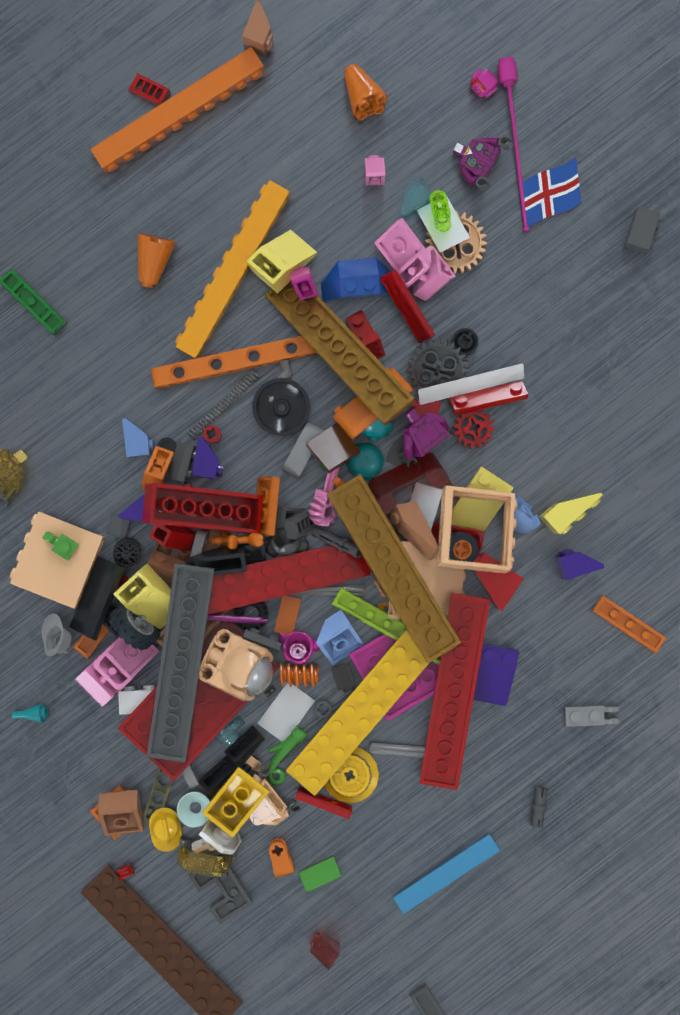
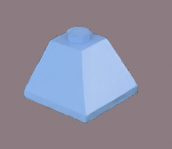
M342 610L325 620L316 642L332 666L348 657L349 653L364 645Z

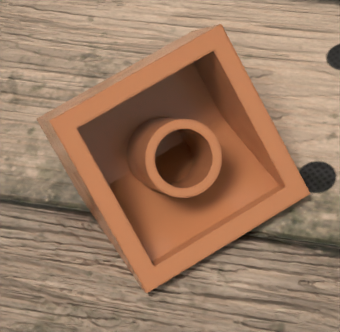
M256 0L242 34L244 49L247 50L252 47L256 54L266 57L267 52H271L274 41H272L273 35L262 5Z
M137 790L99 794L98 815L105 836L144 832L141 801Z

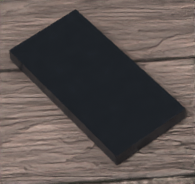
M97 556L70 628L92 640H97L125 568Z

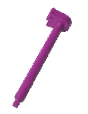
M208 614L207 617L209 621L251 624L268 622V619H262V617Z

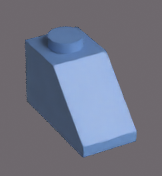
M122 419L126 457L152 456L151 451H154L153 439L150 440L146 433L128 419Z

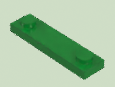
M12 268L0 279V284L53 336L66 323Z

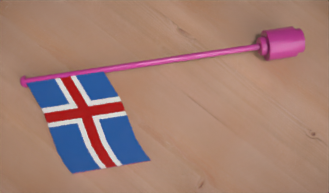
M504 57L498 60L499 84L508 88L524 224L522 230L527 232L533 224L547 217L569 211L581 203L577 160L575 157L562 166L540 172L522 182L511 89L518 82L517 66L513 57Z

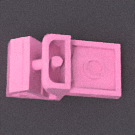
M403 218L397 220L374 242L393 269L397 270L406 287L408 288L412 285L413 295L424 301L431 299L456 277L433 246L425 249Z
M118 637L75 680L103 707L160 652L153 644L146 650H139L138 648H132L130 644L127 645L123 638Z

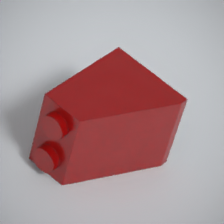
M482 552L477 555L474 561L475 563L501 565L500 562ZM472 570L494 607L500 611H503L524 579L512 570L506 574Z

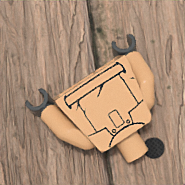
M261 764L259 766V773L257 775L254 774L253 778L267 788L269 793L248 819L257 826L261 824L278 825L289 817L290 813H298L300 808L299 806H296L294 809L291 808L296 803L294 799L290 800L286 806L266 779L261 780L262 777L270 774V769L266 773L261 772V769L265 766V764Z

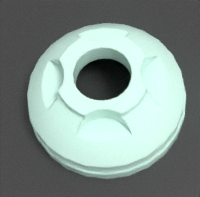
M201 792L185 794L177 805V815L180 821L189 827H200L207 823L209 819L202 812L210 802L209 798ZM198 802L201 805V811L198 813L192 812L190 809L191 803Z

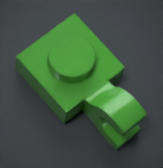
M46 531L43 536L44 540L54 545L52 551L67 561L79 545L64 534H61L58 538L49 531Z

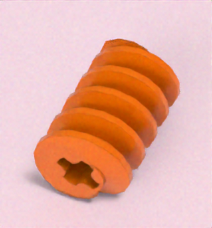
M282 662L280 663L281 686H284L286 681H288L289 687H292L295 681L297 687H300L301 682L304 683L305 687H308L309 682H311L312 688H315L318 683L319 664L314 669L312 663L309 664L308 668H306L305 663H302L300 668L295 663L292 668L289 662L286 663L285 667H283Z

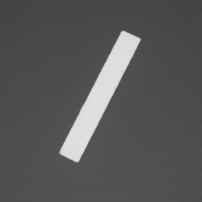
M518 364L419 389V403L423 405L524 379V365Z

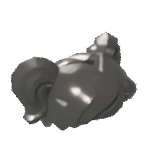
M285 528L275 529L274 536L265 537V541H267L266 552L274 558L278 555L286 556L305 552L309 549V543L306 540L307 535L305 534L298 539H287Z

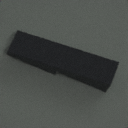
M251 726L224 751L226 756L198 780L200 785L213 798L235 770L244 765L265 738L254 726Z

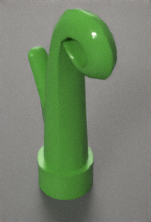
M297 725L285 740L268 750L269 753L276 752L267 771L270 769V774L267 778L272 785L279 786L284 783L286 776L281 769L277 768L278 765L308 736L307 732ZM273 773L279 774L280 779H275Z

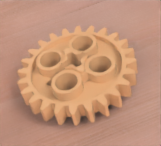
M456 211L470 237L458 245L461 259L457 258L455 245L446 249L452 251L454 256L446 258L443 254L444 251L439 252L429 232H426V236L430 239L425 240V244L430 245L427 248L433 246L449 268L453 270L454 274L457 269L463 274L465 267L470 271V264L477 266L476 259L482 260L483 257L479 253H485L486 250L482 246H486L487 242L482 241L486 234H480L483 227L477 228L479 221L473 223L472 215L467 219L465 212L460 217L458 211ZM469 246L472 249V253L465 254L462 251V247Z

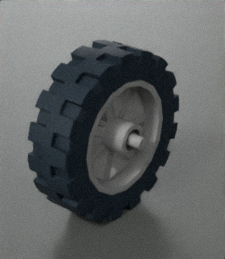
M122 603L111 613V623L114 624V630L119 633L118 636L121 639L123 638L127 645H132V648L146 650L159 639V628L147 622L144 615L138 616L128 610Z

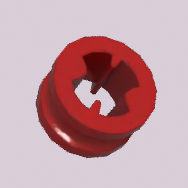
M131 863L115 870L119 874V880L135 873L131 869Z

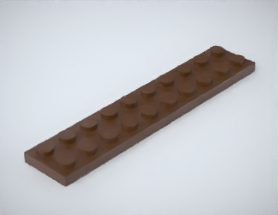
M110 864L80 892L199 1015H232L243 1004V1001L124 879H118L119 874L115 872Z

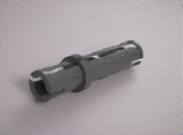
M318 525L313 527L311 531L313 537L338 548L342 553L346 552L355 558L362 556L356 544L352 543L349 538H342Z

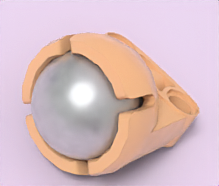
M222 629L218 631L212 640L200 665L198 677L201 681L240 700L252 701L255 695L260 694L271 683L273 676L271 662L273 661V656L266 648L229 630ZM227 636H229L230 639H229V641L225 644V643H224V640H225V638H226ZM212 671V676L208 679L207 675Z

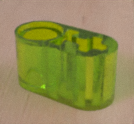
M437 190L432 192L429 198L435 228L440 232H446L452 226L450 208L446 194L443 191ZM437 202H440L441 208H438ZM441 218L447 219L445 221H439V219Z

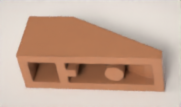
M413 501L395 505L390 515L392 524L429 560H433L439 551V547L417 502Z

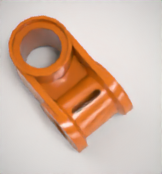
M282 838L273 839L270 842L269 854L275 877L278 878L295 873L293 861L285 840ZM276 845H278V847L281 848L280 852H278L277 849H275Z

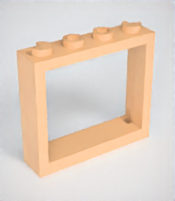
M445 486L442 489L437 566L505 574L509 572L514 562V557H511L512 549L515 547L513 530L516 528V518H514V511L517 510L518 505L516 504L515 493ZM453 497L505 502L501 565L449 560Z

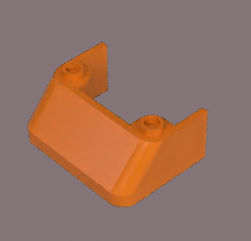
M387 367L386 369L412 394L413 388L394 368L389 369ZM355 397L345 406L343 404L338 406L334 410L336 414L333 416L334 421L340 425L353 442L360 433L378 420L358 397Z

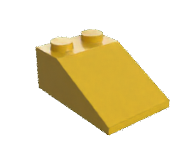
M238 767L207 804L202 814L233 838L266 797L269 790Z

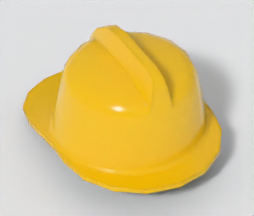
M160 808L155 810L149 819V829L153 845L163 852L172 851L179 846L180 837L182 836L180 819L173 809Z

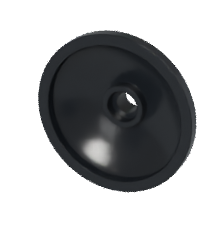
M276 378L264 383L257 390L253 399L252 410L256 422L264 431L276 436H286L297 432L306 423L310 413V401L306 391L297 382L286 378ZM281 404L285 405V410L282 412L278 410V406Z

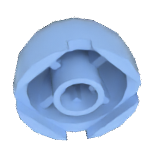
M515 496L516 504L518 505L517 510L514 511L516 528L513 531L519 534L530 533L541 525V521L537 514L533 516L531 512L533 509L520 497L516 498Z

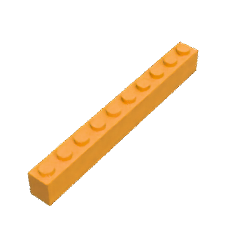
M269 180L267 185L264 184L259 192L261 194L259 200L253 202L250 211H252L248 218L245 217L241 224V232L239 234L236 233L232 239V248L224 253L222 257L224 262L221 267L215 269L212 276L214 279L211 284L208 283L206 285L202 301H197L193 317H188L184 325L186 327L183 334L180 333L175 340L176 348L194 359L200 357L250 267L247 260L262 247L290 197V191Z

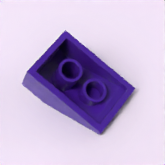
M483 643L473 700L502 706L507 705L519 655L517 649Z

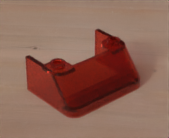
M428 452L423 457H415L417 459L416 464L410 461V467H407L403 463L368 482L367 486L385 515L392 512L396 505L392 494L425 477L434 487L453 486L446 471L433 453ZM453 497L454 502L459 500V497Z

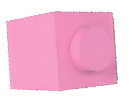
M379 155L368 156V158H365V186L384 185V157L380 158Z

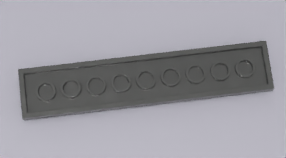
M175 563L147 757L186 762L214 568Z

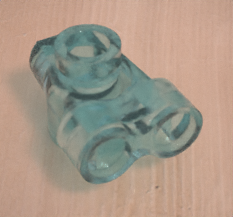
M240 716L234 718L228 726L226 725L218 733L219 735L216 737V740L220 744L225 743L229 747L240 737L236 731L245 724L244 719Z

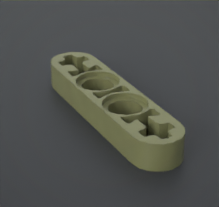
M158 768L143 816L144 822L149 825L150 819L147 815L152 813L154 807H157V809L165 808L173 783L170 777L167 785H162L159 782V777L166 775L160 768ZM154 794H162L164 797L163 802H154Z

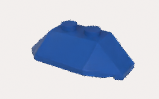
M376 257L338 261L321 282L322 301L333 302L390 296L380 277L391 270Z

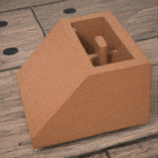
M157 543L147 563L171 588L175 563L186 564V559L190 557L192 549L186 551L168 548Z

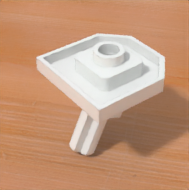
M209 819L199 834L203 839L194 841L191 845L192 851L197 853L209 849L210 852L218 850L221 854L232 855L242 840L238 832L232 838Z

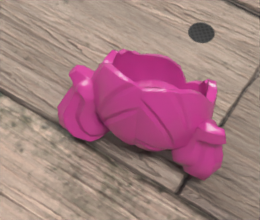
M294 631L287 635L282 632L279 633V642L282 643L283 655L287 661H292L295 664L308 662L312 653L318 652L320 649L316 643L317 641L312 640L307 633Z

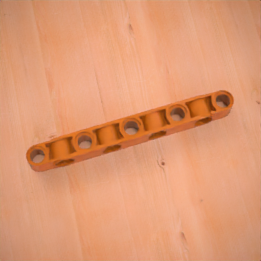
M302 336L155 367L151 369L154 388L157 389L318 353ZM290 344L296 345V352L288 353L286 351L287 346ZM253 352L260 355L259 359L255 362L249 360V356ZM216 360L222 362V366L218 370L212 368V364ZM179 368L184 369V375L181 378L175 377V371Z

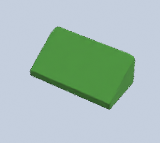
M334 856L300 871L299 875L306 892H309L341 877L342 873Z

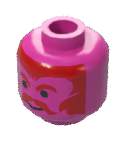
M478 69L471 75L473 80L470 82V87L478 97L482 98L485 96L488 98L498 89V80L489 69H484L483 71Z

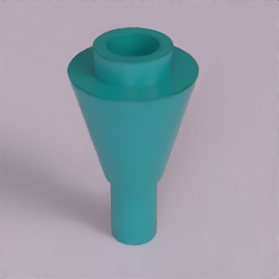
M42 703L24 711H13L12 718H24L44 723L48 718V708Z

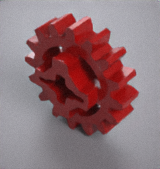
M484 409L480 412L475 410L466 412V414L462 413L460 414L461 418H455L458 424L453 425V428L457 429L453 435H459L457 442L464 441L463 447L470 444V449H473L476 444L478 448H481V442L486 445L488 444L486 438L492 439L493 436L489 433L495 431V428L490 427L494 421L488 420L490 414L485 416ZM475 416L482 418L483 421L480 422L476 420ZM467 418L466 426L461 428L462 421ZM471 423H473L474 426H478L476 434L473 430H469V427H471ZM486 428V433L481 438L480 432L482 429ZM464 435L471 436L474 441L465 438Z

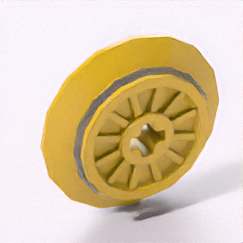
M357 747L324 786L331 796L341 802L355 803L363 801L372 794L377 786L379 777L377 763L370 753L361 747ZM350 770H352L355 778L352 777L349 780L347 779V775L345 774V772L348 773Z

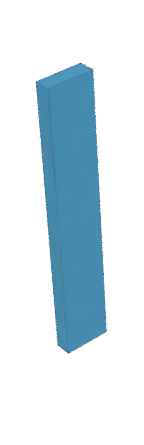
M488 833L394 895L393 899L402 913L405 914L499 852L500 849Z

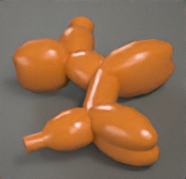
M222 532L220 536H216L214 539L210 538V544L228 546L229 549H235L238 544L246 543L253 547H260L264 544V537L259 533H250L247 536L237 537L236 535L229 536L227 532Z

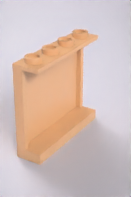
M38 512L34 514L31 520V525H33L31 531L27 532L24 538V543H26L24 549L18 553V564L10 573V584L76 609L106 537L47 515L44 512ZM46 531H49L58 538L61 534H64L79 544L68 561L53 552L52 548L54 545L43 539Z
M401 541L447 618L451 593L464 594L465 569L437 566L438 552L433 560H429L410 542ZM389 601L387 618L400 619Z

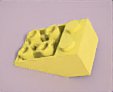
M289 230L260 247L247 260L251 271L278 294L291 281V272L305 267L317 255V252L292 230Z
M598 493L553 504L539 518L553 534H565L572 528L570 524L573 521H580L587 514L585 511L588 508L593 509L601 502L599 498L603 494Z
M147 563L122 585L114 595L128 610L138 616L144 615L146 617L145 620L155 627L162 629L166 625L171 588Z

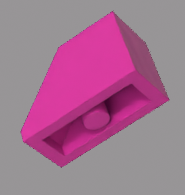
M310 267L298 268L296 271L291 272V282L300 301L318 295Z

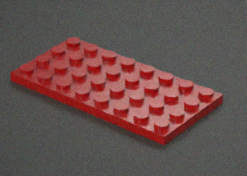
M222 621L204 641L201 663L218 631L226 629L243 637L244 632L233 622ZM227 636V637L225 638V640H224V643H225V644L229 641V639H230L229 636ZM272 661L271 664L274 674V672L280 666L275 661ZM212 671L208 673V679L212 676ZM198 677L186 762L148 758L175 781L248 701L240 700L201 681ZM157 686L117 728L146 756Z

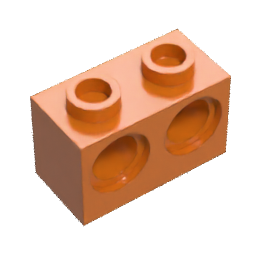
M158 446L155 447L145 469L141 488L145 489V484L148 483L164 484L172 464L173 451Z

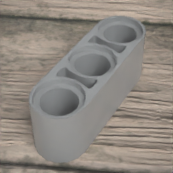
M308 421L282 470L299 479L312 456L311 451L306 447V442L325 430Z

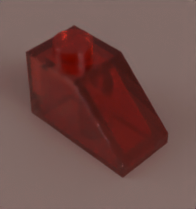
M320 931L318 935L314 934L309 942L311 945L310 952L329 970L340 954V943L323 931Z

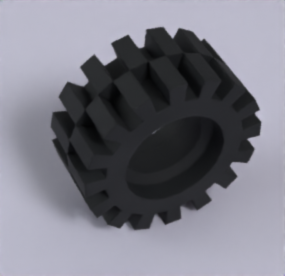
M264 601L234 609L235 616H244V610L249 606L257 608L259 612L258 617H262V619H268L269 615L268 607ZM236 622V624L239 625L241 629L248 631L250 630V628L258 630L265 625V623L251 624Z

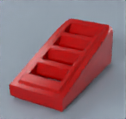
M138 73L128 89L155 106L165 102L171 93L169 88ZM140 80L143 81L138 90L135 89ZM148 84L149 86L147 90L145 91V93H143L142 91L145 85ZM152 87H153V88H155V90L153 91L152 95L150 96V95H148V94L150 93V91H151V89H152ZM158 91H161L158 99H156L155 96L157 95Z

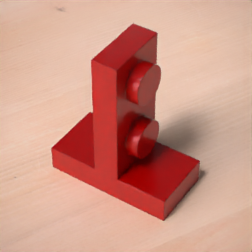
M362 310L345 318L352 333L377 359L385 356L380 337L377 332H374Z

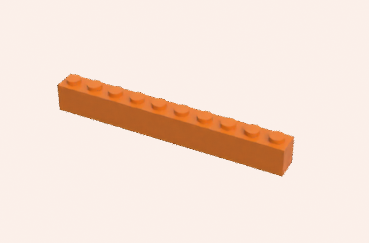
M250 47L90 150L105 173L108 171L113 172L119 167L120 163L132 160L139 151H146L151 147L150 144L155 141H162L166 138V134L172 130H179L183 123L188 120H195L199 113L204 110L212 109L216 102L228 99L235 90L240 91L251 80L255 81L261 78L265 72L264 65L253 48Z

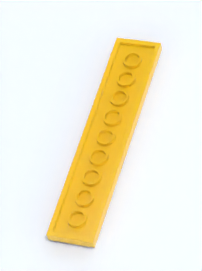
M407 629L286 769L287 773L314 796L429 664L426 663Z

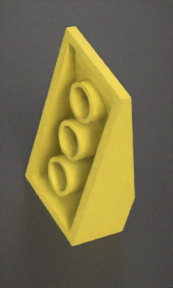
M481 466L466 488L511 493L514 487ZM460 497L452 509L451 525L485 531L504 502Z

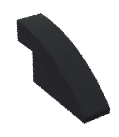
M263 539L264 544L260 547H253L246 543L238 544L235 549H229L228 546L211 549L187 558L186 564L214 568V575L247 571V564L267 561L265 540Z

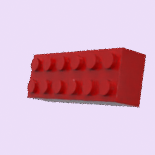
M148 483L145 484L142 523L260 534L263 495Z

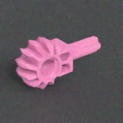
M339 467L331 473H327L324 489H316L313 502L309 503L311 505L308 510L310 513L309 519L318 526H329L330 523H334V518L337 517L332 509L334 507L326 494L335 488L332 479L338 476Z

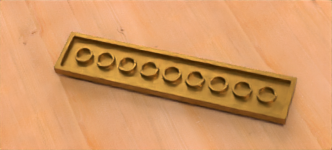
M291 281L278 294L272 288L265 293L266 298L384 426L415 402L413 396L318 295L300 301Z
M361 474L326 494L426 663H430L460 644L461 642Z

